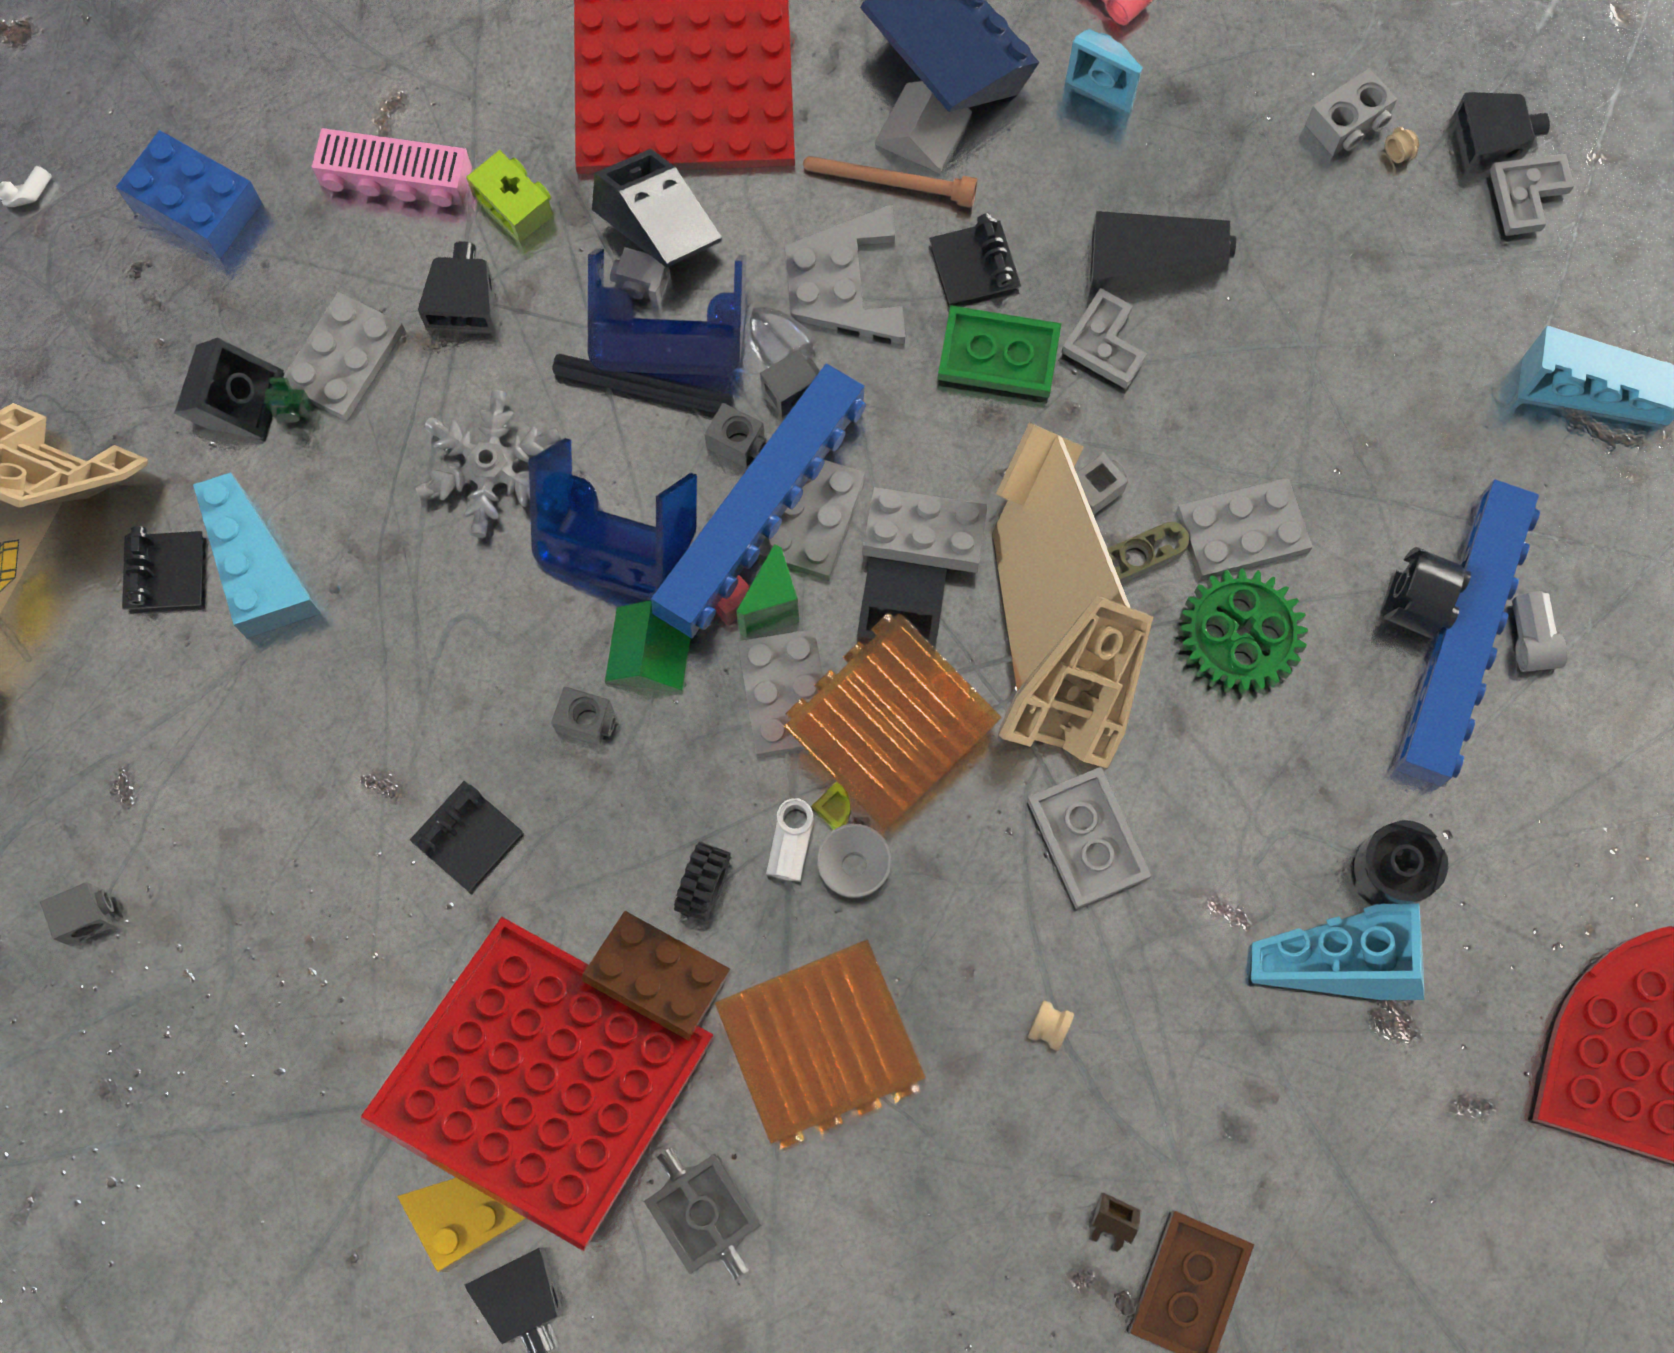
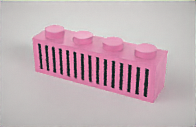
M321 128L312 169L320 186H324L332 191L347 189L359 191L367 196L374 197L382 194L395 196L400 200L408 202L417 199L431 201L438 206L448 207L451 204L464 205L468 188L466 176L471 173L472 165L466 148Z

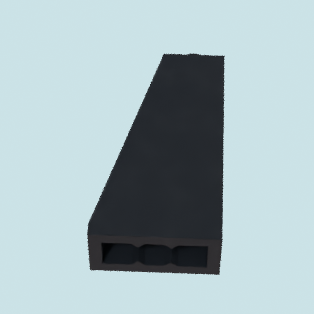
M1096 211L1092 227L1088 296H1096L1100 288L1109 293H1115L1223 272L1228 258H1234L1236 250V236L1230 235L1231 221Z

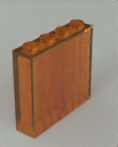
M887 613L871 629L876 636L866 646L859 641L842 657L848 664L837 675L830 669L814 685L819 692L808 703L802 697L785 713L790 721L784 725L785 729L885 831L1002 718L901 613L895 618Z
M868 939L714 1002L770 1144L773 1146L780 1143L782 1150L805 1140L803 1133L818 1127L820 1132L824 1133L844 1124L842 1116L857 1110L859 1117L882 1108L880 1100L895 1094L898 1101L921 1091L918 1084L926 1079Z

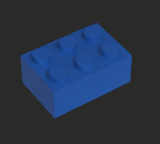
M161 130L157 132L116 186L130 209L219 260L262 204L250 180Z

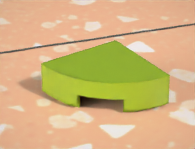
M840 779L811 805L812 811L832 831L840 826L847 825L850 817L851 808L848 791Z

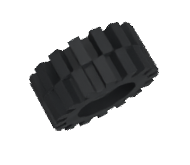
M699 842L695 846L694 852L690 856V861L686 865L684 876H682L680 881L681 885L674 902L675 911L704 922L708 920L713 906L717 902L718 894L721 892L726 871L729 868L730 852L703 842Z

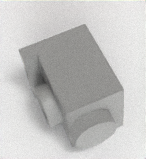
M625 247L621 259H616L612 265L610 281L616 282L619 290L625 295L634 299L648 298L651 300L652 307L659 309L670 279L669 267H664L647 253Z
M1104 452L1076 472L1093 516L1124 493L1128 483L1124 468L1116 460L1111 461ZM1098 484L1104 490L1099 493L1093 485Z

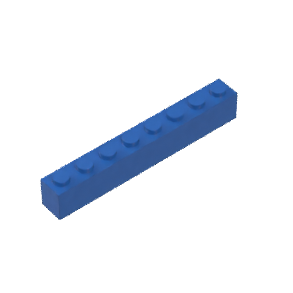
M827 363L824 365L651 598L653 615L690 638H693L700 628L705 630L710 625L716 614V609L714 608L722 597L728 599L738 584L737 576L744 567L749 569L755 563L760 553L759 546L766 537L771 539L777 533L782 523L780 517L787 508L792 510L798 504L803 494L802 487L808 479L815 480L825 463L823 459L829 450L834 452L841 445L846 434L844 430L850 421L856 423L862 416L866 408V403L863 402L865 390L863 384Z
M1496 479L1483 492L1460 563L1463 569L1471 572V578L1466 589L1459 594L1455 606L1459 607V614L1455 623L1450 629L1442 627L1439 630L1395 768L1396 771L1440 787L1452 777L1456 778L1459 775L1464 762V756L1459 754L1463 741L1467 742L1470 739L1475 726V719L1470 717L1474 705L1478 706L1481 703L1486 691V684L1482 683L1485 669H1491L1497 655V648L1492 647L1495 636L1503 632L1507 623L1508 613L1503 612L1506 601L1513 598L1518 587L1519 578L1514 577L1517 565L1521 566L1524 563L1529 551L1530 544L1525 543L1528 531H1533L1539 519L1540 510L1535 508L1539 494Z

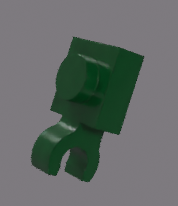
M270 377L273 389H266L264 403L274 418L284 422H297L299 418L312 419L313 403L305 390L292 389L288 378Z

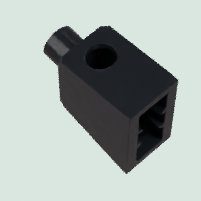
M1464 93L1454 112L1468 173L1491 168L1496 162L1524 158L1534 143L1535 136L1547 135L1550 129L1548 114L1529 115L1526 99L1521 94Z
M466 241L456 242L453 249V258L436 257L432 260L418 307V313L425 328L496 331L492 275L487 261L475 259L476 246L473 243Z
M537 1248L464 1284L467 1292L501 1344L509 1343L521 1337L528 1353H547L555 1349L545 1324L561 1317L562 1311L548 1253L545 1248Z

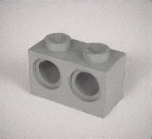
M1368 68L1314 104L1305 125L1328 152L1334 156L1344 148L1347 151L1353 149L1362 141L1364 135L1372 129L1377 132L1385 127L1393 117L1391 112L1398 99L1371 68ZM1334 122L1341 123V124H1343L1344 126H1339V125H1337V124L1334 123Z

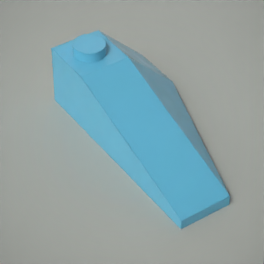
M1376 904L1363 908L1364 912L1343 919L1337 916L1327 919V924L1304 931L1298 928L1253 942L1252 983L1377 1000H1424L1420 904Z

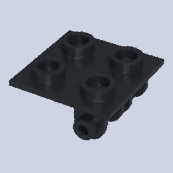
M986 213L978 216L977 224L974 227L929 238L949 304L1021 287L1001 220L996 221L995 218L991 217V214Z
M132 527L131 533L125 535L122 609L201 605L203 532L147 534V528Z
M463 781L412 836L410 841L469 892L523 831L487 801L476 788Z

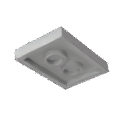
M337 292L283 378H288L292 389L305 390L313 405L348 421L405 328L401 322Z
M824 460V466L816 479H808L802 487L803 494L795 508L792 510L787 508L780 517L782 523L777 533L771 539L766 537L759 546L760 553L758 559L765 561L772 547L776 544L782 548L788 568L830 581L865 480V472Z
M1289 477L1182 504L1176 510L1181 525L1189 534L1188 547L1199 580L1208 579L1211 575L1214 577L1220 576L1225 570L1231 573L1239 571L1241 568L1247 569L1305 554L1313 548Z
M874 487L862 555L978 573L988 504Z
M815 629L737 641L757 758L835 745Z
M1102 767L1028 796L1027 802L1075 909L1151 878V873Z

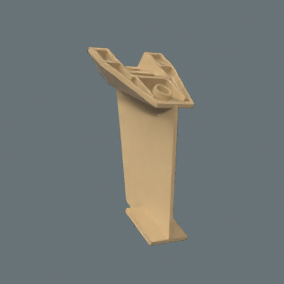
M1029 422L996 492L997 495L1008 499L993 530V540L1017 692L1000 725L999 736L1005 740L1030 747L1034 740L1057 746L1083 762L1108 768L1126 732L1153 617L1130 608L1074 468L1084 446Z

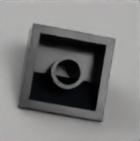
M218 337L197 344L174 414L206 429L254 439H263L271 414L264 403L266 389H273L270 377L282 378L284 370Z

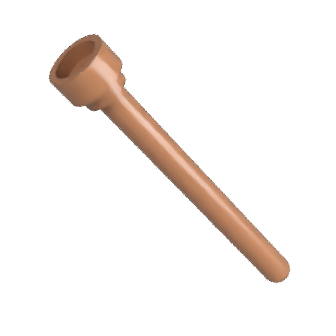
M808 156L803 161V167L807 171L951 196V200L957 201L958 206L972 208L976 196L978 178L963 176L962 179L955 178L953 182Z

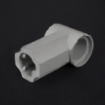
M1536 591L1516 596L1512 600L1519 635L1516 642V660L1520 670L1527 672L1564 668L1567 662V646L1563 635L1556 632L1549 593Z

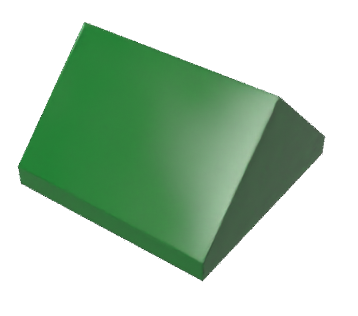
M776 544L772 547L736 611L740 635L746 638L799 623L797 594L782 548Z
M651 600L617 607L605 683L683 693L691 638L653 615Z

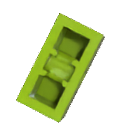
M498 150L467 175L466 178L472 195L521 243L553 216L549 202L552 197L539 181L533 183L527 177V171L515 157L509 159L501 150Z

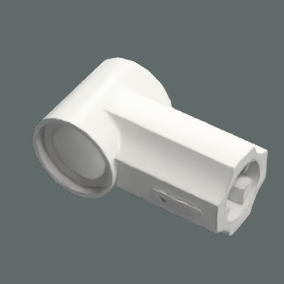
M791 798L780 805L777 812V824L766 875L778 879L801 882L810 834L814 826L813 812L806 801L799 798ZM794 809H799L807 815L805 824L797 829L788 827L784 822L786 814Z

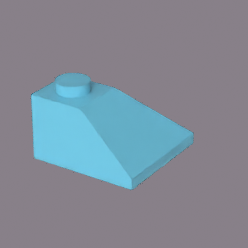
M1087 29L1077 35L1073 41L1065 82L1130 113L1133 108L1143 67L1122 44L1116 42L1111 36Z

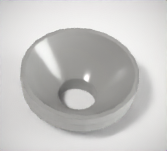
M848 824L833 830L825 837L818 852V869L824 883L832 891L848 898H860L877 891L886 881L891 868V853L885 839L874 829L861 824ZM850 854H858L866 861V869L859 876H849L842 868L843 860Z

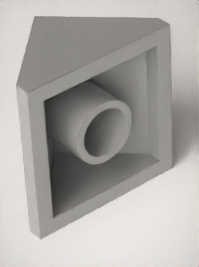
M923 81L907 83L877 136L875 145L937 173H941L965 129L972 111L969 108L948 112Z

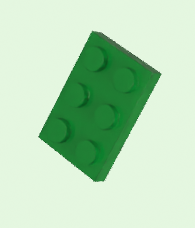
M950 305L937 380L1049 398L1062 323Z

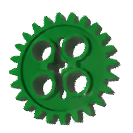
M1241 568L1236 579H1233L1231 573L1225 570L1221 576V583L1216 577L1211 575L1207 581L1208 588L1199 584L1194 591L1196 597H1188L1185 605L1190 610H1183L1179 617L1180 620L1187 624L1180 626L1178 635L1189 638L1182 642L1180 650H1192L1193 653L1189 656L1186 663L1189 665L1199 662L1201 667L1196 675L1200 677L1207 672L1210 673L1212 676L1209 686L1213 687L1219 680L1224 681V691L1226 693L1230 691L1234 684H1237L1241 695H1245L1252 684L1254 690L1259 694L1265 687V681L1269 686L1275 688L1279 683L1278 675L1287 679L1292 673L1289 666L1296 667L1300 663L1301 658L1296 653H1302L1307 644L1298 639L1305 637L1308 633V628L1297 626V624L1306 615L1302 612H1293L1299 600L1296 598L1287 601L1284 598L1289 589L1287 586L1278 591L1273 588L1276 580L1275 577H1271L1266 583L1261 582V572L1257 570L1252 579H1247L1244 568ZM1233 600H1245L1251 610L1246 612L1240 611L1235 607ZM1221 607L1224 613L1218 612L1217 608ZM1210 624L1219 626L1224 636L1220 638L1211 636L1207 632L1206 626ZM1268 625L1275 628L1279 638L1272 639L1265 636L1262 626ZM1244 627L1249 633L1241 636L1236 631ZM1261 650L1267 651L1269 655H1263ZM1238 651L1246 652L1251 657L1252 664L1243 665L1239 663L1234 653Z

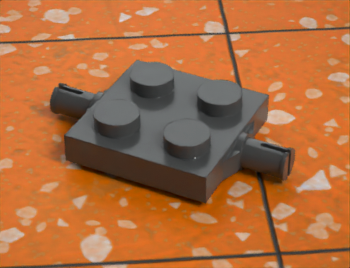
M672 1147L665 1150V1153L673 1166L670 1165L663 1153L659 1154L656 1158L660 1161L670 1179L667 1180L661 1190L646 1199L644 1203L689 1274L707 1262L721 1259L733 1280H736L740 1277V1274L732 1261L735 1262L742 1275L749 1271V1269H747L735 1248H737L745 1236L760 1227L761 1224L715 1153L698 1165L684 1168L673 1152Z

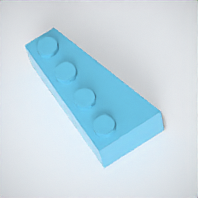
M1547 325L1522 357L1518 399L1668 426L1674 420V365Z
M231 472L193 484L234 626L246 638H250L321 614L248 495Z

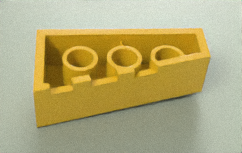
M458 1178L397 1196L437 1272L449 1271L530 1221Z

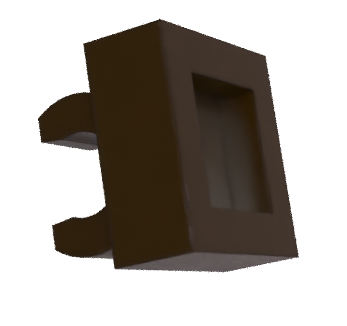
M1103 1192L1095 1210L1092 1224L1094 1226L1092 1240L1097 1242L1103 1232H1107L1115 1236L1112 1250L1116 1252L1123 1247L1124 1241L1132 1244L1139 1230L1142 1210Z

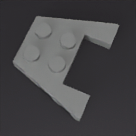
M885 206L785 245L791 320L835 330L838 327L858 331L859 335L873 338L876 335L890 338L893 343H905L906 336L902 306L874 309L863 308L858 259V245L895 242L892 206Z

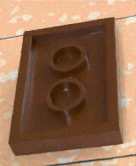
M624 911L584 971L582 981L689 1041L729 976L730 968L631 913Z
M1172 1211L1128 1333L1174 1353H1217L1255 1244L1177 1211Z

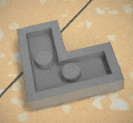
M1566 154L1496 162L1490 169L1506 236L1542 231L1547 223L1540 197L1570 194L1574 188Z
M1102 288L1099 289L1061 351L1066 356L1125 389L1131 383L1147 353L1116 336L1130 315L1133 306Z

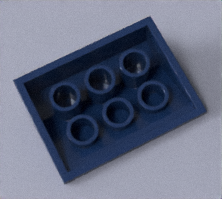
M865 0L860 6V9L948 112L1018 95L1040 63L1030 52V47L1017 37L1008 26L1006 19L997 14L986 0Z

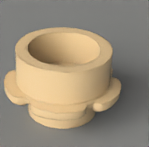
M1397 127L1393 130V134L1389 135L1385 140L1386 152L1396 163L1409 162L1411 159H1415L1418 154L1419 139L1413 131Z

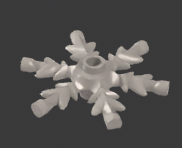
M499 390L491 391L490 410L487 411L482 408L479 410L480 416L486 427L478 426V429L486 436L482 443L479 442L477 445L471 444L469 431L462 437L459 425L455 420L451 422L450 428H447L433 416L426 421L424 429L440 438V440L433 444L434 447L451 448L453 450L449 453V456L463 454L466 462L460 469L447 465L450 472L430 471L429 475L434 480L415 486L420 500H424L439 491L440 500H445L455 485L460 493L465 480L475 481L478 489L467 498L476 500L466 509L464 516L474 515L471 535L478 538L486 537L488 516L493 519L498 518V513L491 500L500 501L492 492L495 484H507L509 497L515 490L522 507H526L528 499H530L538 507L547 511L554 501V498L537 489L544 484L543 480L524 479L529 471L514 473L512 463L517 458L530 462L527 455L547 456L548 452L543 447L562 441L559 432L554 427L537 436V428L533 427L526 434L522 442L517 435L512 447L502 446L499 438L510 430L502 427L509 421L513 412L507 411L503 413L506 393Z

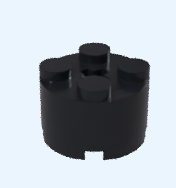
M1414 547L1403 559V561L1409 563L1403 573L1396 570L1390 582L1383 603V610L1389 613L1383 617L1385 620L1421 635L1433 637L1442 627L1450 629L1455 623L1459 614V607L1455 606L1459 594L1468 586L1471 572L1463 569V566L1419 547Z
M1409 820L1393 822L1377 830L1358 849L1354 862L1356 885L1362 894L1366 895L1376 904L1420 903L1436 892L1444 883L1448 872L1447 853L1436 839L1437 835L1427 826ZM1397 858L1401 860L1400 865L1406 871L1403 872L1399 869V865L1395 863Z

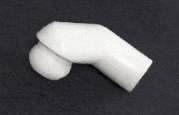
M35 166L24 184L14 186L11 182H1L0 200H2V204L14 208L34 203L45 189L52 175L45 169Z

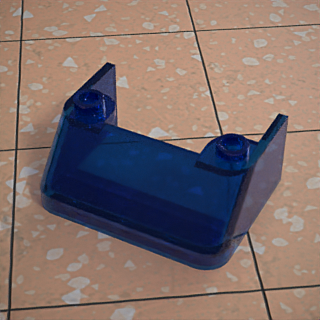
M596 248L588 254V357L591 363L596 368L604 371L725 376L732 373L737 368L741 359L745 319L747 255H738L735 260L734 292H722L711 299L707 308V321L633 318V301L631 296L621 288L604 287V249Z
M564 438L528 459L531 548L537 563L547 570L651 601L653 595L688 550L696 534L697 475L689 473L656 495V527L598 510V495L594 486L588 480L572 475L571 439Z

